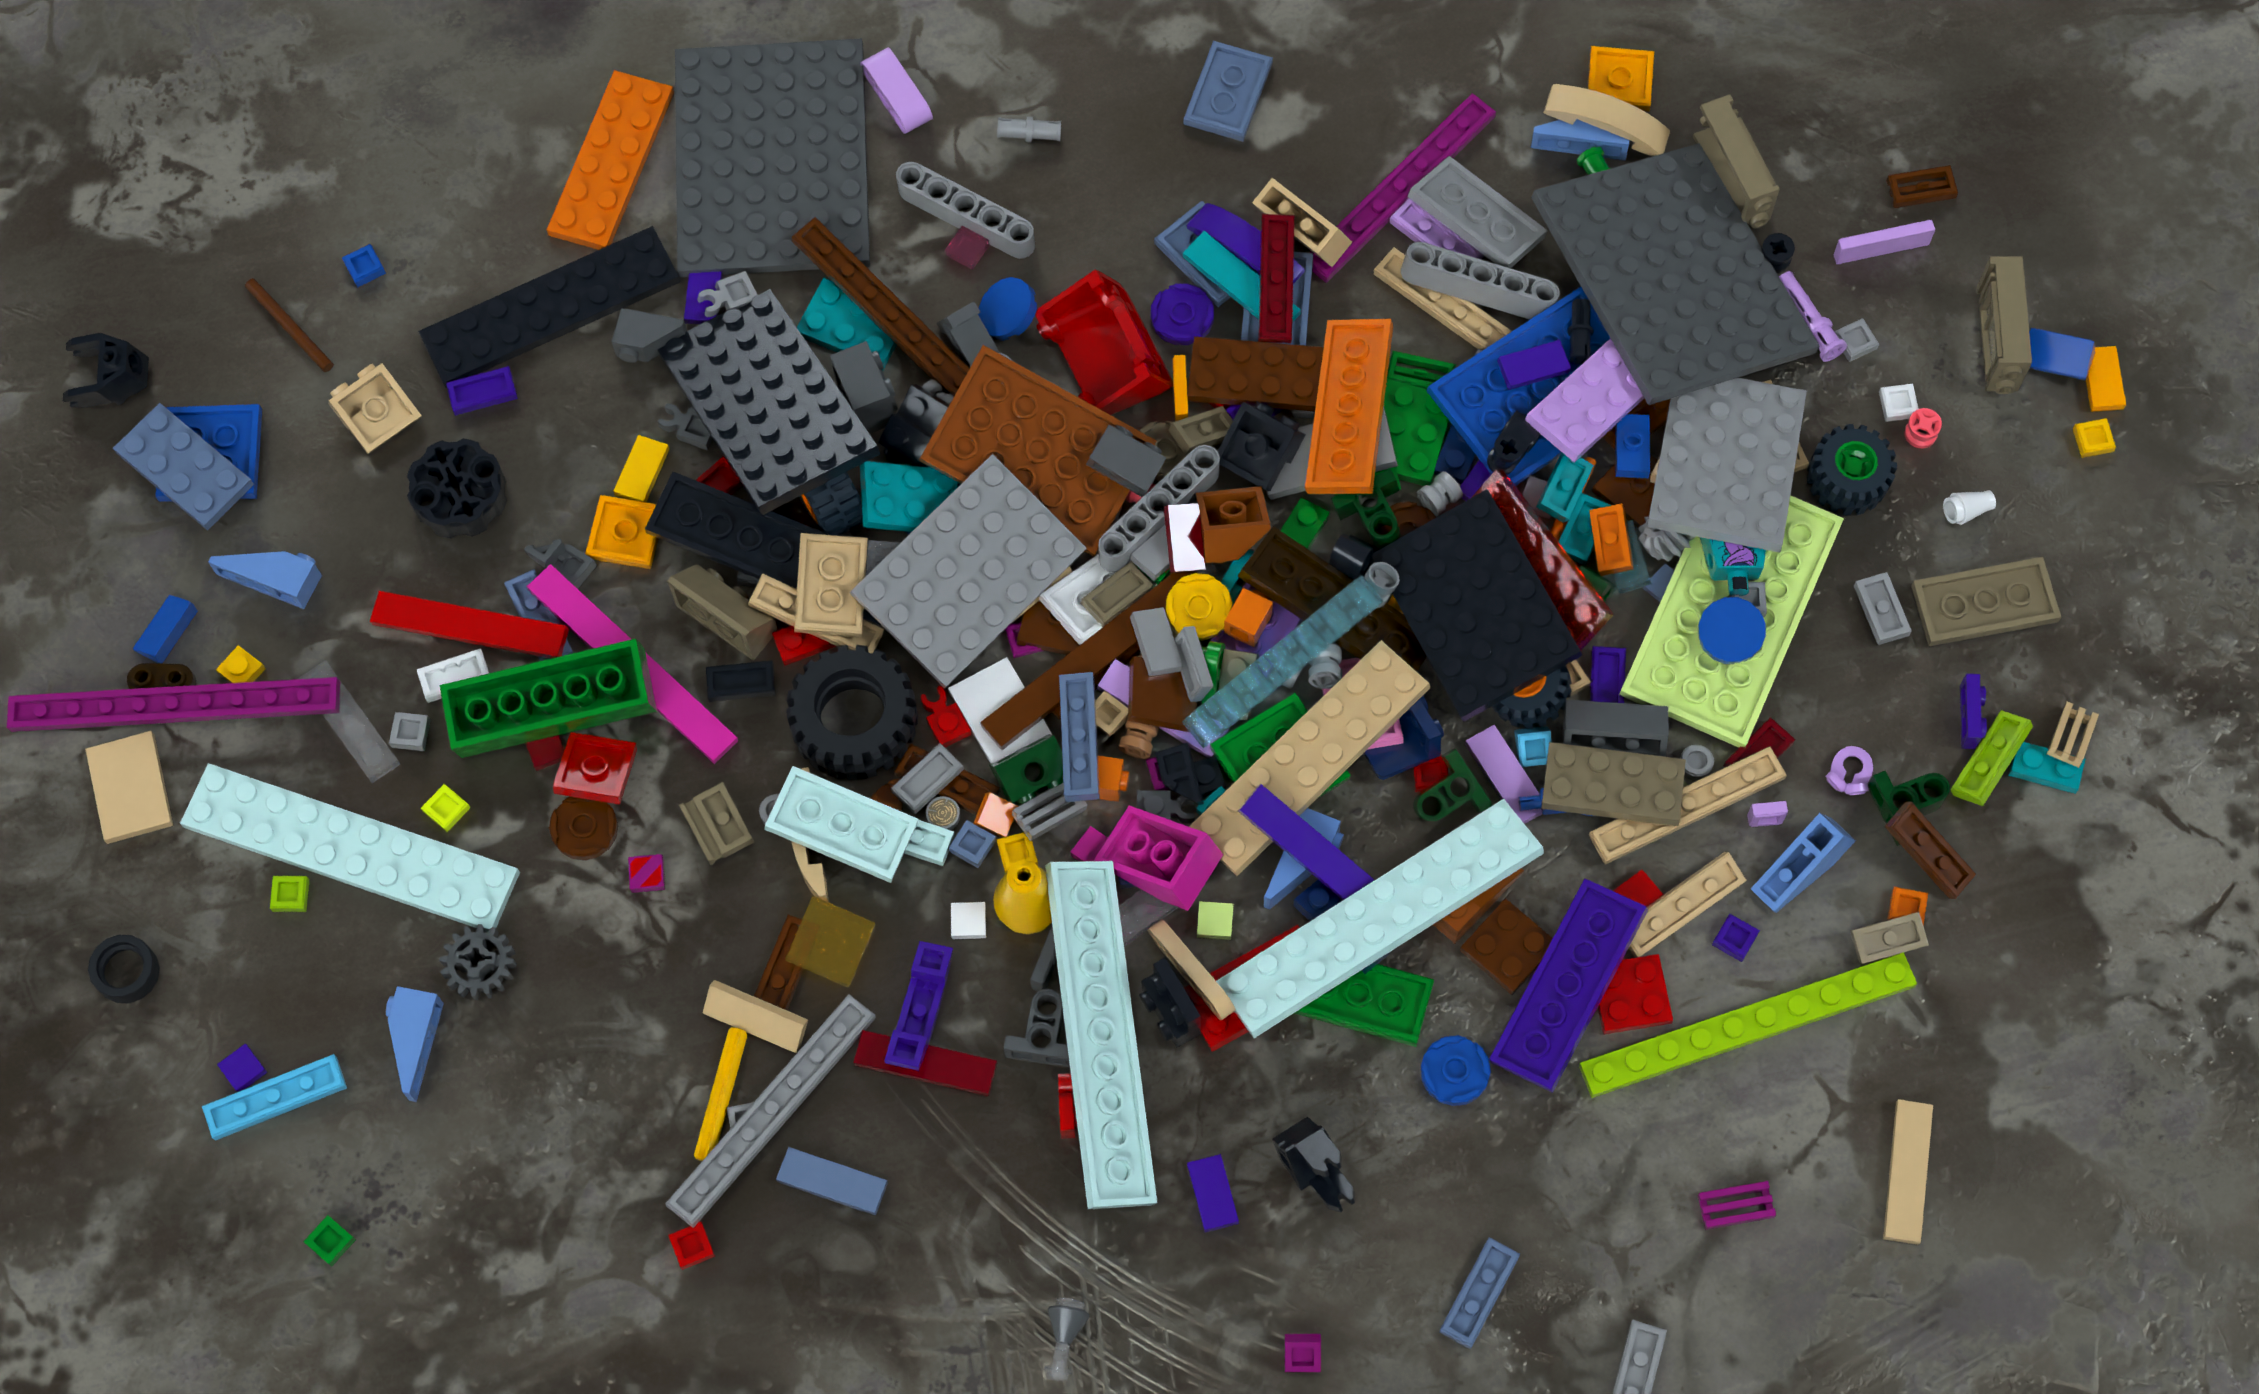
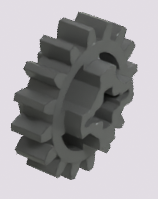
M478 924L476 932H472L466 926L464 927V936L460 937L458 934L453 933L452 937L455 943L453 945L444 944L443 947L448 956H442L439 959L441 964L446 966V968L441 970V974L444 979H449L447 985L450 989L458 988V994L463 998L468 992L471 993L474 1000L479 999L481 992H484L488 998H492L491 989L496 987L498 990L503 991L505 990L501 983L503 979L510 981L513 979L508 969L517 967L515 960L509 958L515 954V950L512 946H507L509 940L505 934L498 937L499 932L495 927H492L486 933L482 924ZM488 943L494 945L499 950L500 955H497L495 952H489ZM472 963H478V966L474 967ZM457 970L467 972L469 980L465 981L458 975Z

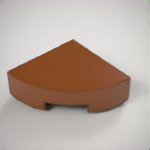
M900 779L889 781L878 789L876 793L874 792L870 799L902 812L903 803L891 791V787Z

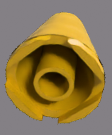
M1028 860L1015 862L995 889L993 901L996 915L1000 921L1014 932L1022 934L1041 932L1052 923L1046 871Z

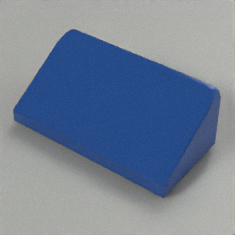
M2030 328L2032 356L2030 369L2086 380L2095 355L2094 341Z
M169 595L133 647V650L156 663H163L198 612L194 604L188 600Z

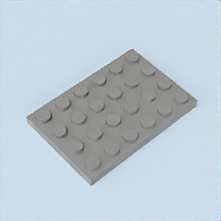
M1735 378L1671 398L1647 527L1780 553L1783 545L1807 391Z
M992 454L850 591V594L946 688L1087 548Z

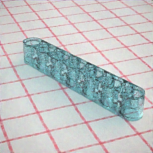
M1363 575L1359 576L1199 706L1182 723L1202 748L1207 747L1363 620L1384 600Z

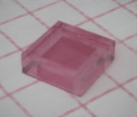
M961 226L945 249L946 256L973 270L990 246L988 239Z

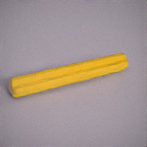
M731 1027L727 1033L694 1152V1157L699 1161L705 1159L718 1144L747 1040L746 1031L740 1028Z

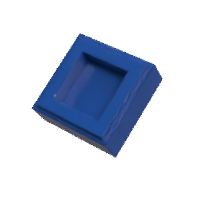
M371 244L342 257L357 288L386 274Z

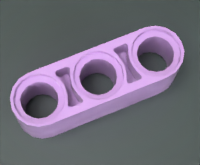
M889 47L860 62V65H863L866 79L904 134L933 119L927 102Z

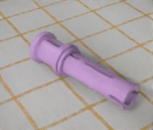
M1788 271L1780 275V280L1820 346L1819 351L1821 352L1820 358L1822 361H1831L1841 355L1847 348V344L1843 339H1839L1831 328L1833 325L1831 320L1821 316L1809 296L1794 277L1793 272Z

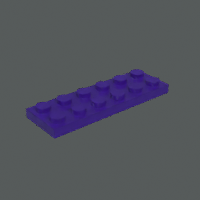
M1584 878L1489 1058L1490 1062L1553 1093L1648 912L1647 907Z

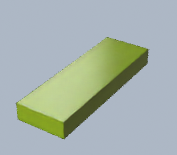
M2001 710L1988 729L1986 737L1982 739L1950 789L1953 796L1983 806L2033 728L2031 720Z

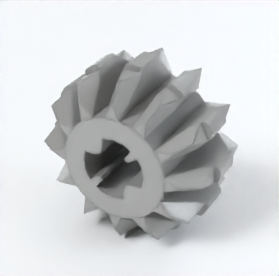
M1644 517L1646 523L1638 528L1641 533L1638 538L1641 546L1653 558L1655 557L1657 560L1665 559L1668 562L1674 555L1681 557V551L1684 548H1691L1689 541L1696 537L1647 527L1649 517Z

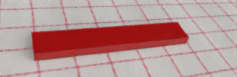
M378 591L370 618L371 624L375 626L545 658L562 656L569 628L566 625Z

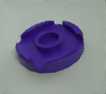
M1191 284L1171 285L1169 289L1163 292L1160 291L1151 304V324L1155 333L1165 342L1173 345L1193 344L1194 336L1205 337L1209 334L1214 323V306L1212 301H1210L1201 288Z

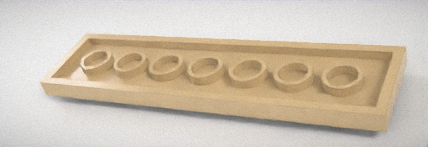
M1381 640L1189 827L1207 833L1223 853L1220 861L1238 876L1273 842L1238 812L1256 787L1262 784L1300 816L1430 689L1429 682Z

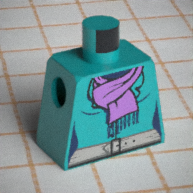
M1700 537L1710 578L1714 581L1728 580V590L1731 596L1747 595L1749 593L1748 580L1759 579L1764 568L1766 550Z

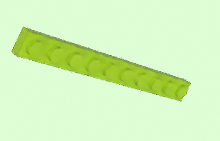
M1903 952L1581 1062L1579 1068L1590 1096L1594 1098L1916 987L1917 982Z

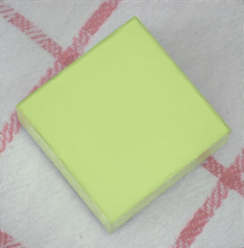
M1199 901L1197 938L1231 940L1234 904Z

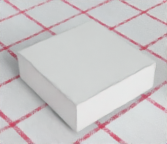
M1913 383L1880 388L1879 396L1885 422L1909 419L1912 413L1919 409Z
M985 902L951 903L952 939L986 938Z

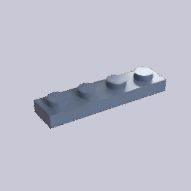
M1093 672L1059 675L1064 798L1066 802L1100 799L1094 675Z

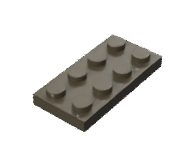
M2043 557L1915 580L1911 585L1928 646L2057 623L2061 619Z
M1549 742L1541 809L1679 826L1686 759Z

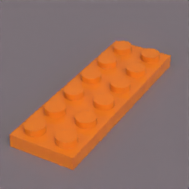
M616 70L613 71L547 227L549 236L597 250L612 244L674 95L673 86Z
M1391 319L1327 320L1305 482L1307 494H1373L1393 334Z

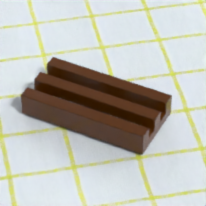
M1951 165L1888 175L1886 180L1887 185L1890 186L1889 192L1890 196L1893 197L1894 208L1955 199L1958 195ZM1946 177V180L1919 182L1916 185L1898 187V184Z

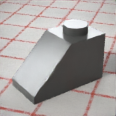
M621 308L611 343L616 356L631 363L637 362V360L649 362L659 356V348L665 346L670 339L679 338L684 335L687 328L682 319Z

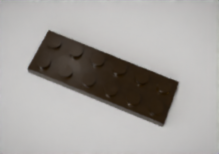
M1274 526L1238 574V577L1360 660L1381 640L1416 672L1427 658L1404 614L1388 603L1380 608H1370L1364 605L1356 594L1357 582Z

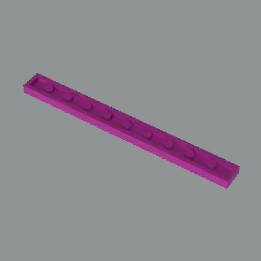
M337 677L9 696L6 728L11 732L333 714L340 712L341 681Z

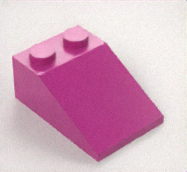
M1129 805L1094 861H1113L1114 874L1163 902L1189 911L1222 858L1223 853L1207 833Z

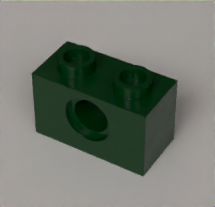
M1051 734L989 765L1007 801L1011 803L1017 801L1019 805L1037 796L1035 791L1047 785L1048 789H1052L1064 783L1062 750L1055 736ZM1030 762H1036L1040 767V774L1033 781H1029L1024 774L1025 767Z

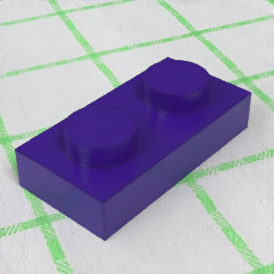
M1966 674L1960 684L1961 749H1976L1981 738L1986 737L1987 720L1986 718H1981V706H1984L1986 701L1985 686H1980V674Z

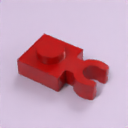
M941 686L936 687L940 697L938 701L930 702L926 695L922 694L921 702L926 711L933 713L926 717V721L937 742L946 748L972 735L956 702L946 706V692Z
M1071 1073L1058 1074L1061 1139L1075 1138V1127H1077Z

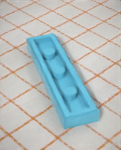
M333 1054L202 1106L211 1136L216 1141L347 1089V1085L338 1059Z

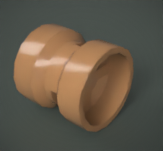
M1127 718L1125 724L1127 732L1126 735L1121 737L1119 750L1135 758H1150L1153 749L1151 741L1152 738L1157 736L1159 727L1131 722Z

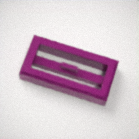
M1764 1181L1699 1193L1697 1196L1705 1230L1775 1218L1776 1211L1775 1208L1773 1209L1769 1182ZM1758 1192L1762 1194L1760 1197L1714 1205L1707 1204V1201ZM1763 1204L1765 1210L1716 1219H1711L1710 1214Z

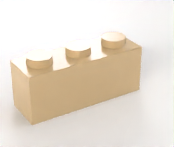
M1271 178L1252 202L1263 214L1295 215L1294 238L1331 267L1334 266L1352 243L1340 229L1273 178Z

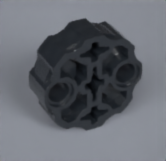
M464 438L457 442L441 440L427 447L426 453L419 460L412 463L407 474L409 480V493L407 497L420 522L431 527L435 534L450 539L457 535L473 537L487 530L489 523L495 517L502 514L507 502L505 497L506 479L496 457L483 450L479 443ZM487 471H494L491 476L487 478H481V475ZM453 480L456 481L458 487L460 486L462 497L458 496L456 490L454 491ZM434 499L430 505L421 506L425 500ZM470 513L474 514L471 517H467V515Z

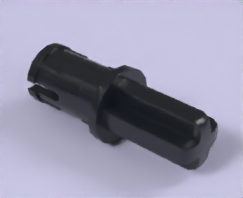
M1575 299L1572 302V326L1568 328L1567 333L1570 336L1569 360L1575 364H1583L1591 357L1590 340L1594 329L1590 326L1591 306L1588 299Z

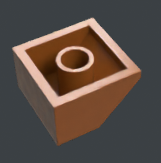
M1261 486L1196 493V503H1199L1205 563H1224L1239 560L1271 529Z

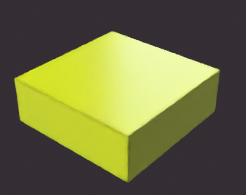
M443 784L421 809L428 817L448 832L470 809V806L448 786Z

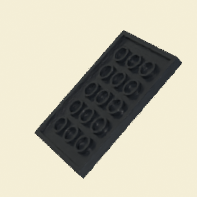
M1488 489L1373 553L1372 558L1375 563L1385 562L1396 569L1399 574V584L1392 594L1463 722L1583 656Z

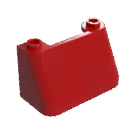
M1095 269L1037 309L1035 316L1039 323L1036 324V327L1045 340L1051 339L1059 345L1082 390V393L1078 395L1080 399L1109 415H1114L1163 394L1173 387V380L1132 300L1123 286L1111 277Z

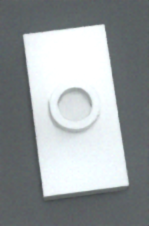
M481 648L417 669L427 703L442 698L439 685L489 673Z

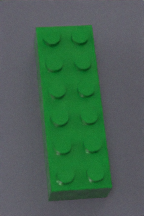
M636 638L439 685L450 747L461 758L657 712L645 648Z

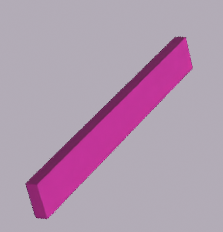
M551 564L527 585L528 591L590 649L631 640L627 634ZM646 653L657 711L715 764L738 742V738Z

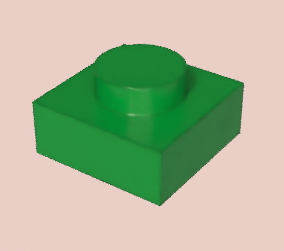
M327 1215L303 1242L332 1267L356 1239Z

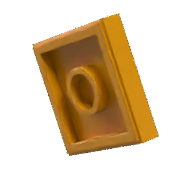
M1591 46L1588 89L1613 96L1643 111L1649 112L1651 107L1654 51Z
M600 495L585 554L597 561L651 569L658 538L647 534L645 527L657 504Z

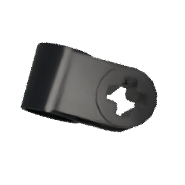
M1518 410L1503 428L1487 457L1489 469L1498 475H1508L1514 471L1525 454L1529 453L1541 436L1535 428L1525 421L1526 416Z

